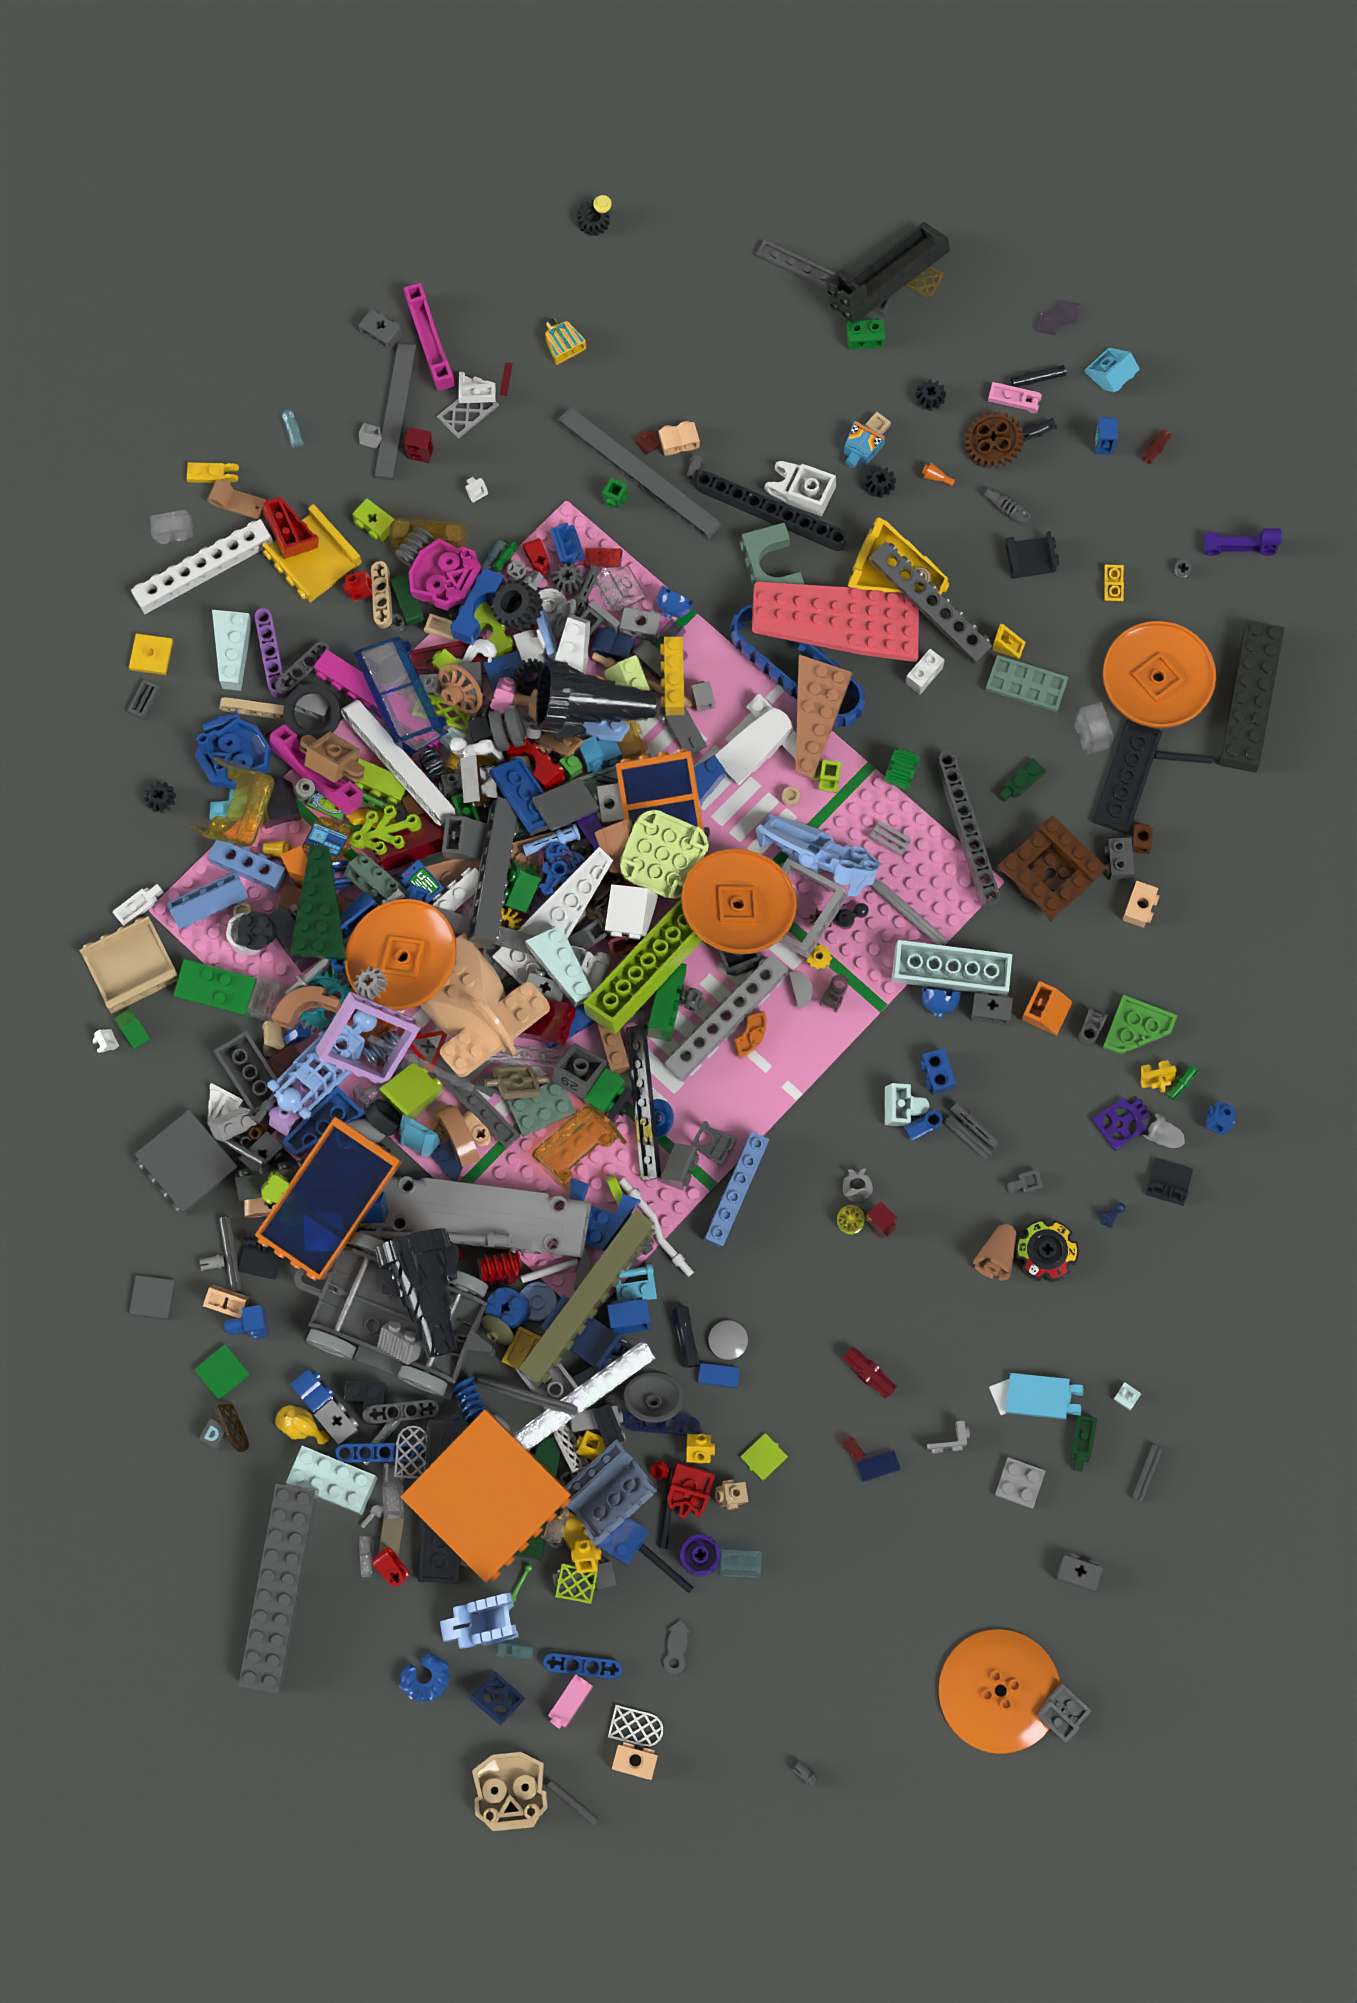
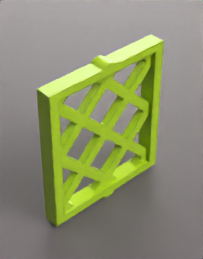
M562 1564L555 1597L591 1604L594 1589L596 1588L595 1583L598 1571L591 1572L586 1576L580 1573L583 1578L577 1582L573 1577L578 1573L577 1570L571 1574L568 1569H577L576 1566ZM566 1569L569 1576L563 1579L562 1573ZM591 1575H594L593 1584H590L587 1580ZM572 1578L575 1584L568 1588L565 1581ZM585 1580L588 1587L582 1590L579 1584ZM563 1583L566 1590L560 1593V1584ZM577 1586L580 1592L574 1596L570 1590ZM591 1589V1596L587 1598L584 1592ZM566 1592H569V1594L571 1595V1597L562 1596V1595H564ZM582 1594L585 1600L577 1599V1597Z

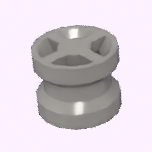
M513 561L508 565L509 580L511 582L513 580L523 581L526 577L525 565L520 561Z

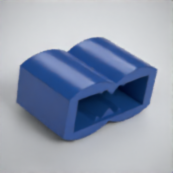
M307 1369L290 1385L315 1414L329 1401H335L332 1398L334 1393L327 1385L325 1387L321 1385L319 1381L322 1378L315 1370L311 1373Z

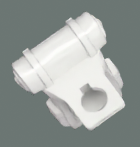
M454 737L450 742L453 753L458 755L459 758L479 755L496 757L497 763L503 762L502 752L498 751L495 742L492 740H480L478 743L469 745L467 741Z
M572 945L571 947L583 950L579 965L592 992H594L603 982L607 969L610 966L611 957L603 952H597L596 955H592L591 952H586L584 948Z

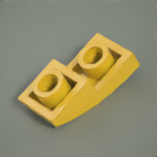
M1124 565L1104 566V601H1124Z

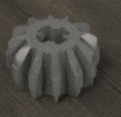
M566 562L563 568L558 565V571L553 572L554 578L552 579V582L556 584L555 589H561L562 594L568 591L571 595L572 590L578 592V586H582V579L584 578L583 573H580V567L575 568L573 563L567 566Z

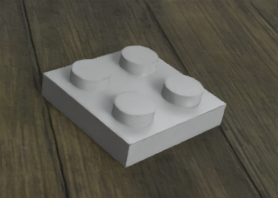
M1008 1457L995 1496L1033 1509L1046 1471Z

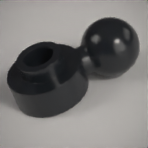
M858 903L853 911L841 909L835 916L836 923L842 929H849L854 925L856 917L864 918L868 915L869 908L864 903ZM846 915L848 919L843 921L841 920L842 916Z

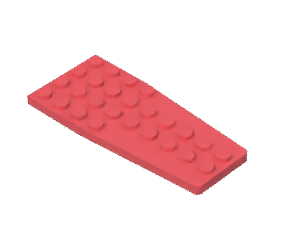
M756 582L753 588L752 632L859 655L917 662L919 609L902 593L862 590L849 587Z

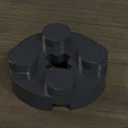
M250 912L247 915H243L238 926L240 944L251 950L267 948L266 946L272 943L276 936L274 921H271L270 917H268L269 915L263 912ZM256 926L260 929V933H257V936L253 933Z

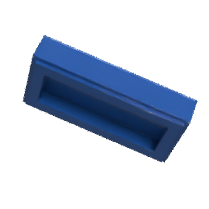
M700 1363L698 1384L737 1388L740 1368Z

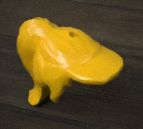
M289 1405L283 1407L277 1413L275 1418L276 1427L291 1439H305L308 1436L316 1437L318 1444L324 1445L326 1442H329V1434L317 1428L311 1413L306 1409Z

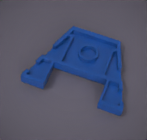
M571 1178L570 1199L584 1201L589 1184ZM623 1194L616 1213L591 1206L585 1245L605 1251L619 1233L620 1227L625 1221H628L631 1212L635 1207H638L641 1200Z

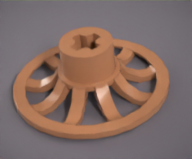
M450 663L444 665L439 672V683L442 689L441 696L444 702L449 706H455L458 710L467 714L478 712L482 707L483 697L476 680L467 670L459 665ZM447 669L452 670V677L451 674L448 671H446ZM457 670L460 671V672H462V676H461V678L459 679L458 682H457ZM443 675L447 677L448 682H443ZM466 678H468L472 684L462 688L461 686ZM475 688L477 695L465 692ZM470 699H475L478 702L477 706ZM466 703L471 706V710L466 709Z

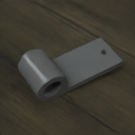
M685 705V715L666 716L665 707L659 709V719L663 724L670 725L682 749L691 751L693 755L708 747Z

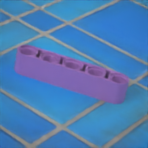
M260 608L255 613V622L267 684L273 697L282 698L286 694H280L277 690L273 689L279 677L284 674L274 621L268 609ZM268 617L266 621H260L261 618ZM266 634H271L270 638H263ZM269 651H275L273 655H267ZM272 668H278L276 672H270Z

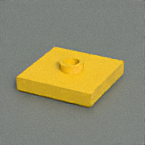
M136 634L129 670L166 675L173 639Z

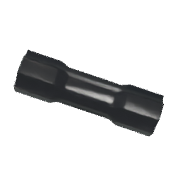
M688 1306L675 1308L672 1310L681 1348L683 1367L692 1368L699 1366L700 1361L695 1346Z

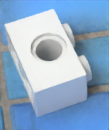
M929 649L907 675L905 684L920 695L943 669L945 660Z

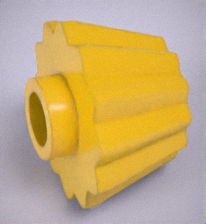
M822 944L816 945L808 957L807 963L810 964V967L817 970L820 968L825 969L826 966L830 965L832 960L830 955L832 952L828 950L827 946L823 947ZM821 955L823 958L817 959L816 956Z

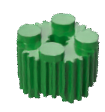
M895 748L884 781H887L890 785L909 790L912 782L910 779L914 777L917 768L914 765H918L921 755L902 748Z

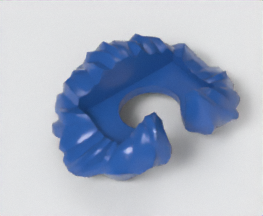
M427 1653L426 1656L421 1657V1663L431 1671V1680L426 1684L419 1683L416 1678L417 1668L410 1663L403 1668L399 1682L400 1689L411 1700L416 1699L417 1702H431L433 1699H437L445 1691V1688L448 1687V1681L450 1680L447 1669L448 1663L442 1658L437 1657L436 1654Z

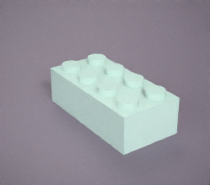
M302 1446L286 1483L319 1490L318 1498L362 1515L378 1478L371 1473Z

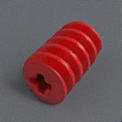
M516 1250L514 1257L509 1251L507 1258L504 1257L503 1253H500L499 1259H497L495 1254H492L491 1260H489L487 1255L484 1256V1261L480 1259L484 1281H487L488 1275L493 1280L496 1273L499 1278H502L504 1272L507 1277H510L511 1271L514 1272L515 1276H518L519 1270L522 1271L518 1250Z

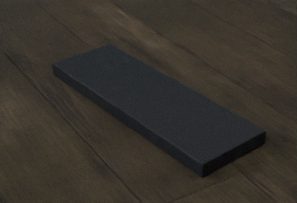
M1129 720L1126 721L1092 823L1127 835L1129 834L1162 731Z

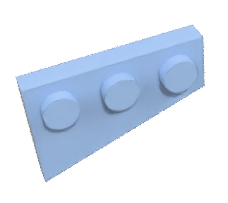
M622 720L621 722H584L583 726L586 728V733L579 734V737L595 736L600 740L621 742L629 731L630 724Z

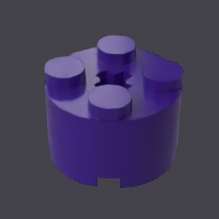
M697 1534L684 1542L680 1551V1558L683 1568L689 1574L695 1577H706L718 1568L721 1553L715 1540L707 1535ZM698 1551L706 1554L702 1561H699L697 1557L695 1558V1555H698Z

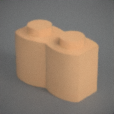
M684 421L678 426L667 425L659 430V439L664 456L700 447V440L694 422Z

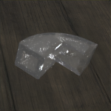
M384 1463L383 1468L384 1519H404L405 1501L401 1498L404 1493L405 1478L394 1477L395 1463ZM397 1463V1472H398V1471H400L402 1468H401L400 1465ZM403 1470L399 1475L405 1476V1471Z

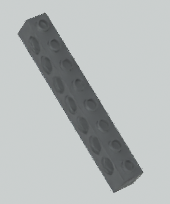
M885 541L870 556L869 561L975 664L992 647L990 644L991 640L985 634L981 635L977 631V626L971 621L968 622L960 609H954L950 605L951 601L945 595L941 596L937 592L938 588L932 582L928 583L924 579V574L919 569L915 570L910 565L911 561L906 556L902 557L897 552L898 549L894 544H888ZM887 559H895L896 566H889ZM906 571L909 573L910 578L907 580L902 579L900 573ZM919 584L923 587V591L918 593L914 590L913 586ZM927 598H934L936 600V605H929L927 603ZM946 610L950 615L949 618H942L940 611ZM956 623L961 624L963 631H955L953 625ZM967 637H974L976 644H968Z

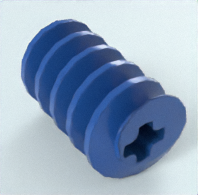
M474 1376L462 1380L453 1388V1392L458 1393L456 1399L462 1400L459 1406L465 1407L462 1413L468 1414L465 1417V1420L468 1422L474 1421L487 1408L486 1405L480 1406V1403L484 1401L483 1398L477 1399L481 1392L474 1391L478 1386L477 1384H471V1381L475 1379Z

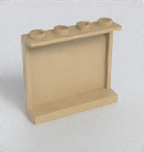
M149 916L138 918L135 920V923L129 926H122L117 932L106 934L99 941L87 943L83 946V949L79 950L111 1014L177 982L179 978Z

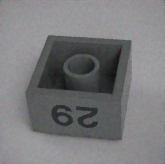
M574 1043L555 1066L552 1082L584 1100L605 1070L608 1061Z

